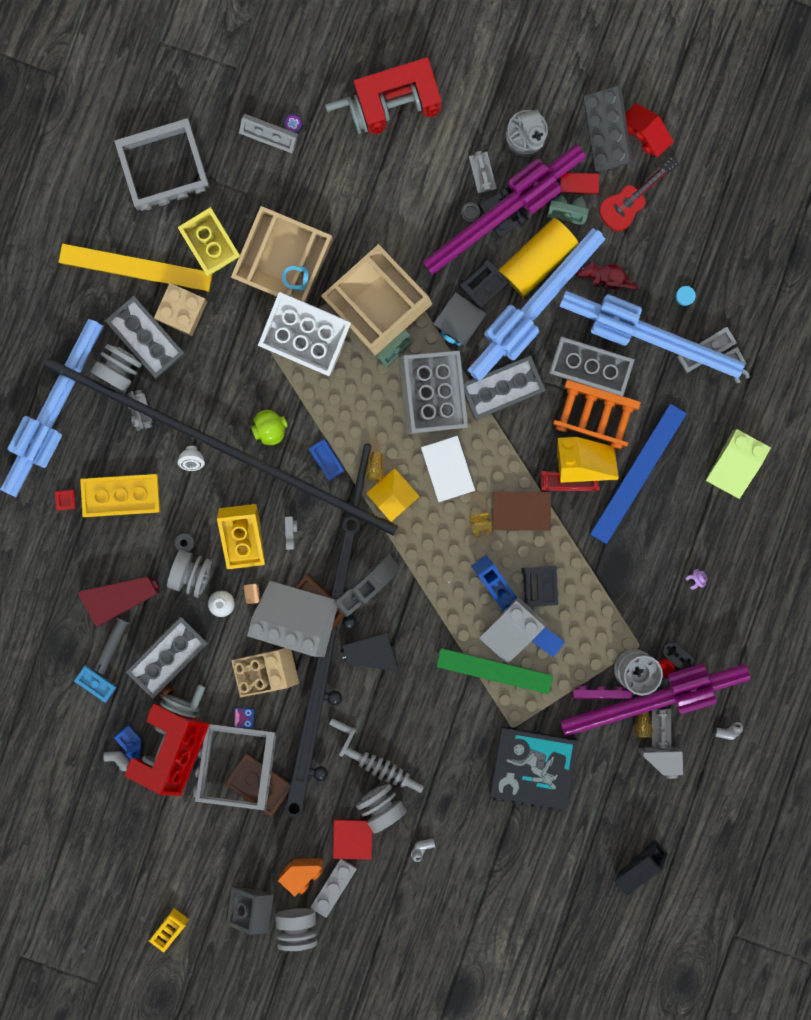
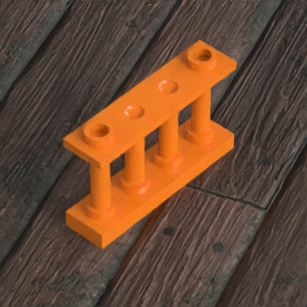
M566 380L563 388L567 389L568 396L560 421L554 420L552 425L556 426V430L562 432L571 430L610 442L611 447L622 449V446L627 447L628 442L622 441L629 416L630 413H633V410H639L641 402ZM578 393L586 395L585 399L587 400L579 426L576 427L567 424L575 396H578ZM600 399L604 401L603 404L605 406L597 432L586 430L593 403ZM616 404L622 406L623 413L616 436L612 438L605 436L604 433L612 407Z

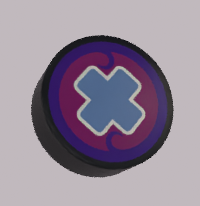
M289 114L285 117L283 124L286 130L294 133H299L302 130L303 122L300 116Z

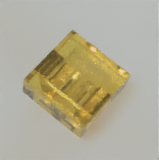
M488 512L470 517L473 532L477 537H480V531L486 530L488 535L491 534L492 523Z

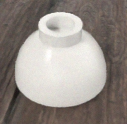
M187 446L186 450L178 458V465L184 470L196 471L205 465L204 457L197 450V447Z
M223 590L214 592L208 600L210 612L217 617L228 616L235 606L233 596Z

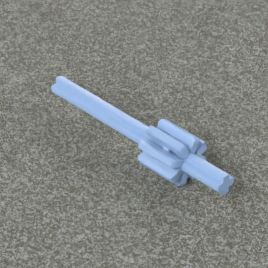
M592 228L521 310L508 305L484 333L486 339L490 341V345L468 368L467 371L471 373V376L481 381L503 355L511 360H515L539 333V329L533 324V321L604 242L605 238L599 230L596 231Z
M566 291L560 303V307L594 320L591 333L620 345L626 346L631 336H634L736 378L741 376L745 363L640 321L639 318L642 312L640 306L610 294L604 297L600 305Z
M87 320L65 363L67 367L79 373L81 372L104 328L103 325L94 320ZM59 375L37 419L35 420L28 416L22 418L7 447L8 451L18 456L0 489L1 491L17 497L33 464L42 468L47 466L62 437V434L52 429L75 381Z

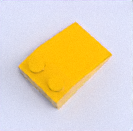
M579 437L558 438L557 458L560 483L619 479L614 447Z
M257 504L219 508L217 522L227 569L265 565Z

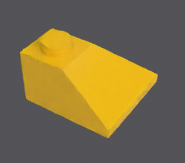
M395 468L366 493L391 522L420 497Z

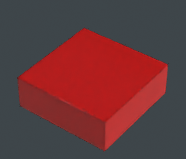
M75 490L55 491L57 511L77 509Z

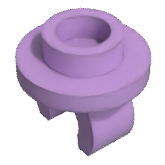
M699 569L694 570L693 574L686 577V581L689 579L695 580V584L690 587L691 589H696L698 586L702 588L706 586L707 576Z

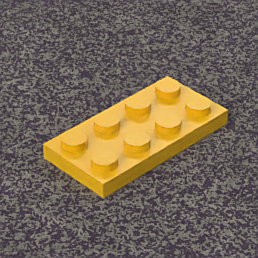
M158 474L80 479L83 517L160 512Z

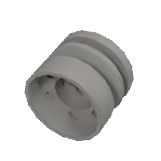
M522 110L516 113L510 119L507 127L506 143L515 155L521 157H531L541 150H531L528 147L518 121V115L533 110ZM541 116L542 124H543L544 130H545V132H546V137H547V134H548L547 123H546L544 117Z
M106 344L104 348L111 351V355L109 356L102 352L101 355L107 360L106 363L96 361L90 372L126 392L132 383L126 376L127 372L136 375L137 372L130 368L133 364L140 368L142 364L133 355L120 347Z
M180 549L172 565L167 588L180 591L184 584H186V594L190 595L193 588H195L194 597L199 598L209 581L212 560L207 558L202 566L203 557L199 556L195 563H193V553Z
M630 649L621 653L616 659L614 675L617 681L632 693L641 696L649 695L660 686L663 678L662 668L657 660L644 651Z
M390 783L374 788L356 804L358 810L367 807L361 812L362 816L372 814L367 824L373 833L384 830L407 813L401 800L391 802L396 795L395 791L386 794L392 789Z
M297 908L283 910L275 914L276 928L284 930L277 934V939L280 940L277 942L279 950L302 951L317 946L318 940L315 937L317 936V931L309 929L316 925L315 910Z

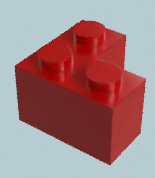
M635 103L625 113L628 134L634 135L642 143L641 148L646 154L658 157L674 142L661 118L654 112Z

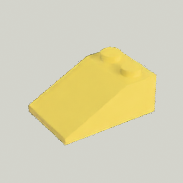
M211 207L178 227L207 277L240 257Z

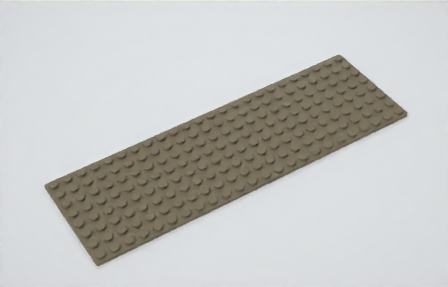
M327 303L319 308L337 316ZM426 311L405 329L414 341L387 367L362 343L350 328L333 373L330 376L270 351L355 485L363 446L366 443L371 445L362 496L374 515L390 521L366 493L394 468L420 496L392 521V523L398 525L394 536L388 533L387 535L464 654L507 664L479 639L503 613V610L471 565L487 555L516 597L523 601L525 600L524 574H522L521 568L557 567L558 605L530 606V608L546 621L545 628L565 643L557 654L552 657L531 641L508 663L509 665L553 675L549 694L480 678L512 728L517 727L578 686L615 664L616 659L621 653L639 648V642L552 507L551 531L492 530L493 492H541L492 414L474 420L465 399L468 428L407 435L399 358L403 355L451 351ZM462 369L463 383L470 381ZM458 436L475 491L438 502L421 447ZM537 573L531 574L532 599L538 600Z

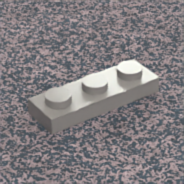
M244 114L242 117L239 134L289 153H293L298 138L297 133Z
M728 327L699 344L721 353L737 342ZM677 356L686 373L701 365V363L684 356Z
M340 859L310 908L327 918L357 870V867L344 859Z

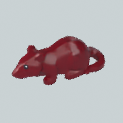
M591 262L575 273L580 278H592V286H600V283H603L605 288L610 289L629 288L635 291L638 289V285L631 281L625 271L617 265L601 267L595 266V263Z

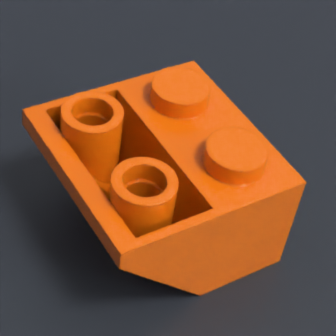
M321 858L293 859L280 873L278 881L294 897L298 893L303 894L309 887L310 880H316L322 873L323 860Z

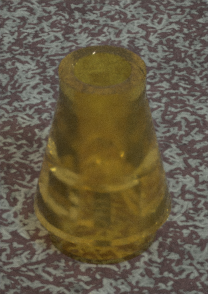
M371 453V458L365 472L367 480L382 481V477H384L382 453Z
M649 711L637 716L634 730L636 738H651L653 729Z

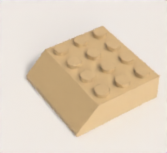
M261 206L231 278L276 297L279 292L306 302L332 244L333 237ZM290 266H304L309 270L308 283H306L304 291L292 290L284 286L282 274L286 268ZM290 270L286 274L287 283L290 285H302L304 272Z
M379 244L321 295L338 317L351 322L350 330L375 356L432 305L428 295Z

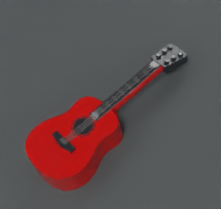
M670 156L662 164L661 168L638 189L628 185L619 194L605 199L599 208V216L603 223L615 232L627 229L632 223L635 214L646 203L643 194L666 173L668 174L678 167L679 163Z

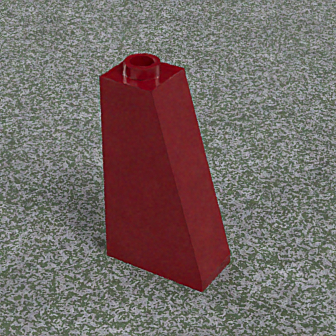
M149 576L80 591L78 595L97 627L159 594L158 589L160 586L155 578L152 579Z

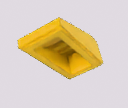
M174 908L150 938L149 942L162 952H165L186 926L189 919ZM167 924H169V925H171L173 928H175L176 931L173 930L171 927H169ZM162 930H164V931L167 932L169 935H171V937H169L167 934H165ZM159 935L161 938H163V939H164L165 941H167V942L164 943V942H163L162 940H160L157 936Z

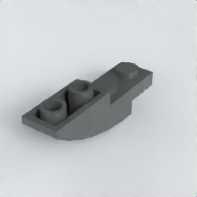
M387 553L366 571L355 584L339 596L334 603L344 616L348 617L359 606L368 602L398 572L400 567L392 556Z

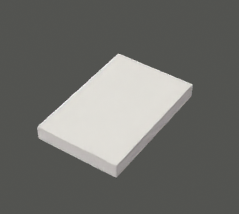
M458 436L421 447L438 502L475 491Z

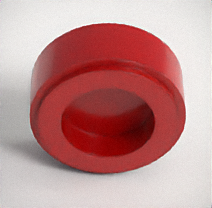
M667 659L658 661L662 668L663 678H668V674L674 673L675 665L673 662Z

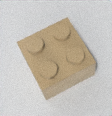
M169 283L154 319L193 336L208 301L203 297Z

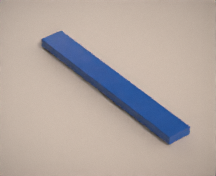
M669 404L590 535L605 544L608 543L687 413Z

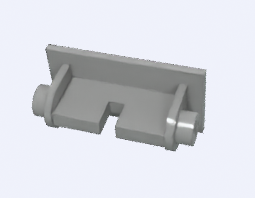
M478 151L475 155L469 156L477 192L482 193L497 189L488 152L482 153V151Z
M141 390L135 391L134 394L133 391L127 394V396L147 405L145 394ZM131 409L133 415L131 416L132 425L136 427L137 431L143 429V426L145 429L152 427V418Z
M671 709L652 710V747H659L660 749L671 747Z

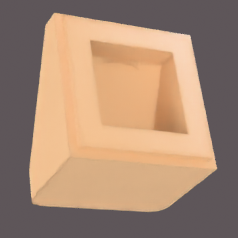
M257 583L244 585L246 603H259L261 600L259 585Z

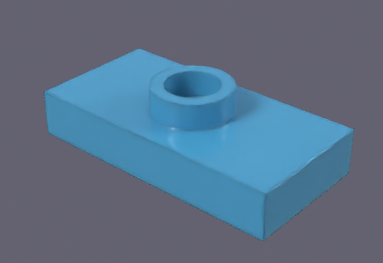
M87 665L82 668L74 682L105 703L117 688L116 685Z

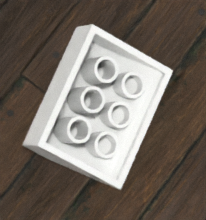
M279 292L258 346L330 376L340 356L351 322Z

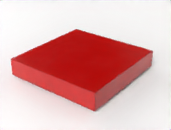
M334 819L333 859H372V830L367 824L368 820Z

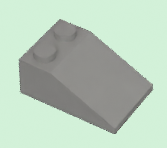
M517 597L479 639L508 664L545 628L546 621L522 599Z

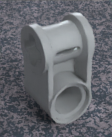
M538 109L518 115L519 125L528 147L531 150L541 149L546 139V132Z

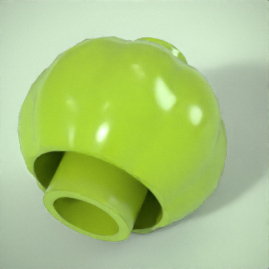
M263 410L254 417V425L251 426L256 441L261 440L262 444L273 446L282 441L285 428L288 426L284 416L280 417L272 410Z

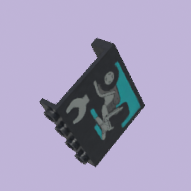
M501 726L492 788L489 793L490 797H493V800L498 802H504L505 799L512 800V803L516 805L529 803L531 807L540 809L543 806L550 807V810L561 812L562 809L567 810L578 740Z

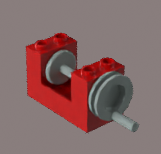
M427 57L354 80L356 95H353V100L349 96L325 104L327 112L349 105L359 135L362 129L364 132H368V134L372 132L373 134L382 133L387 128L386 122L390 120L388 112L390 108L414 101L417 111H421L423 117H433L441 111L442 101Z
M198 685L191 703L178 697L164 694L163 699L165 701H161L160 704H153L149 710L146 722L154 725L155 730L164 736L155 758L151 756H143L142 759L131 758L127 765L125 777L159 795H182L210 725L197 718V714L194 713L199 711L198 705L205 690L204 686Z

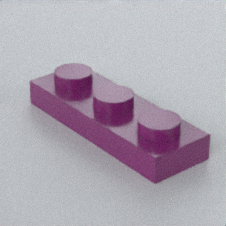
M578 686L577 690L572 691V699L629 700L632 698V692L627 691L626 687H615V690H607V687H596V690H588L586 686Z

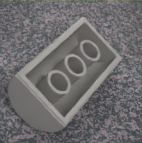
M560 337L549 374L623 396L635 359Z

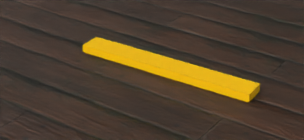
M62 244L59 258L60 264L164 284L171 283L176 286L210 292L213 276L211 274L207 277L202 270Z

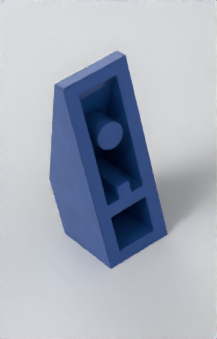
M485 555L471 565V567L504 612L517 597L494 563Z

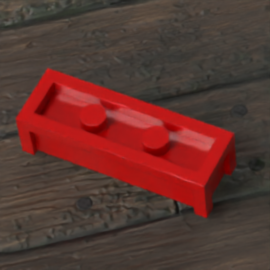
M541 471V491L600 490L598 481L560 483L559 471Z

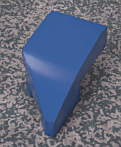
M128 724L114 735V739L126 751V755L130 759L140 758L141 737Z

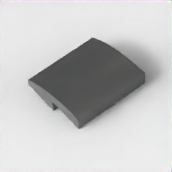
M455 292L434 322V325L465 346L487 313Z

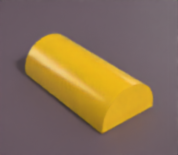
M553 218L499 269V272L524 299L566 259L579 243L564 224Z

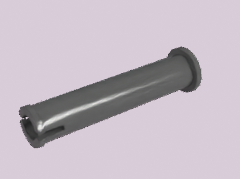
M116 616V623L94 667V670H98L101 674H105L127 624H130L124 618Z

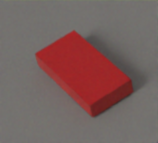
M565 173L560 177L561 193L599 194V174Z

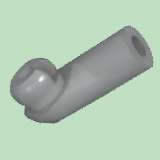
M735 722L727 729L717 727L715 737L733 740L743 732V725L740 722Z
M104 752V762L114 761L121 771L127 770V765L130 761L123 752Z
M434 838L416 842L411 851L413 861L420 862L426 849L435 848Z

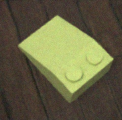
M738 429L733 430L705 481L740 499L761 467L771 447Z

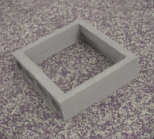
M188 118L114 141L133 204L137 210H150L151 206L157 204L159 206L167 205L170 203V200L176 198L177 200H183L188 198L189 194H202L201 192L207 191L206 189L210 188ZM186 132L201 180L139 199L125 150Z
M210 724L204 738L203 747L200 748L198 758H201V763L196 769L198 784L194 786L193 797H196L195 802L266 810L277 733ZM214 731L266 737L257 803L205 796Z

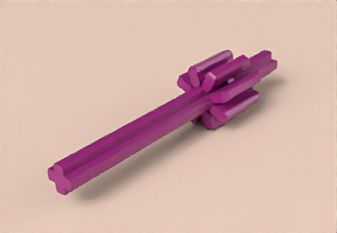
M575 144L548 166L536 158L508 180V185L513 193L422 261L430 274L433 275L522 206L530 214H533L560 194L562 189L556 180L585 159L586 155Z
M704 664L668 674V679L671 687L561 720L564 735L567 737L674 703L677 704L680 714L714 705L717 703L714 691L751 680L747 665L742 664L708 675Z

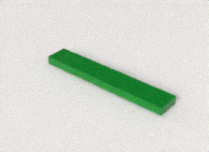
M443 648L440 649L436 666L549 694L553 675Z

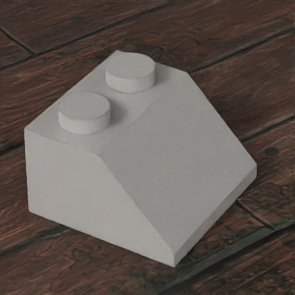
M659 747L638 748V752L666 778L675 779L678 778V775H683V752L678 747H667L666 749H660Z

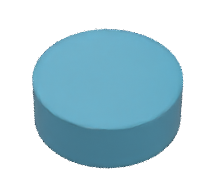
M683 286L676 292L675 297L680 305L688 306L694 302L696 294L691 287Z

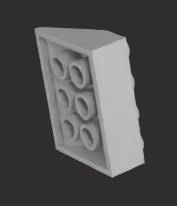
M460 351L403 355L400 357L399 367L407 435L468 428Z
M269 581L252 616L247 636L310 656L325 657L338 606L334 603L335 599Z

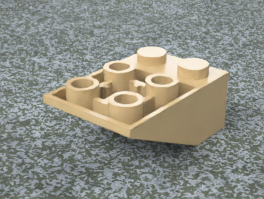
M280 648L231 660L240 697L286 689L299 684L291 649Z

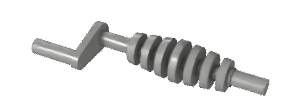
M334 718L331 719L329 725L349 735L339 756L343 757L345 754L359 762L358 766L361 768L365 764L367 772H369L370 768H373L371 773L373 776L380 772L379 780H382L384 775H386L385 782L387 783L392 778L394 779L392 785L396 786L400 782L399 787L401 788L408 786L419 793L422 792L424 786L409 778L410 774L406 772L403 776L401 768H399L398 772H395L397 768L395 764L392 765L391 769L388 768L391 761L386 760L385 764L382 765L384 758L379 757L376 762L374 761L376 755L372 754L371 758H368L369 753L360 754L348 748L356 728H352Z

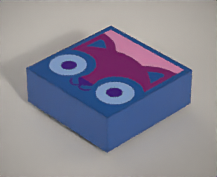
M235 707L234 727L254 728L255 708Z

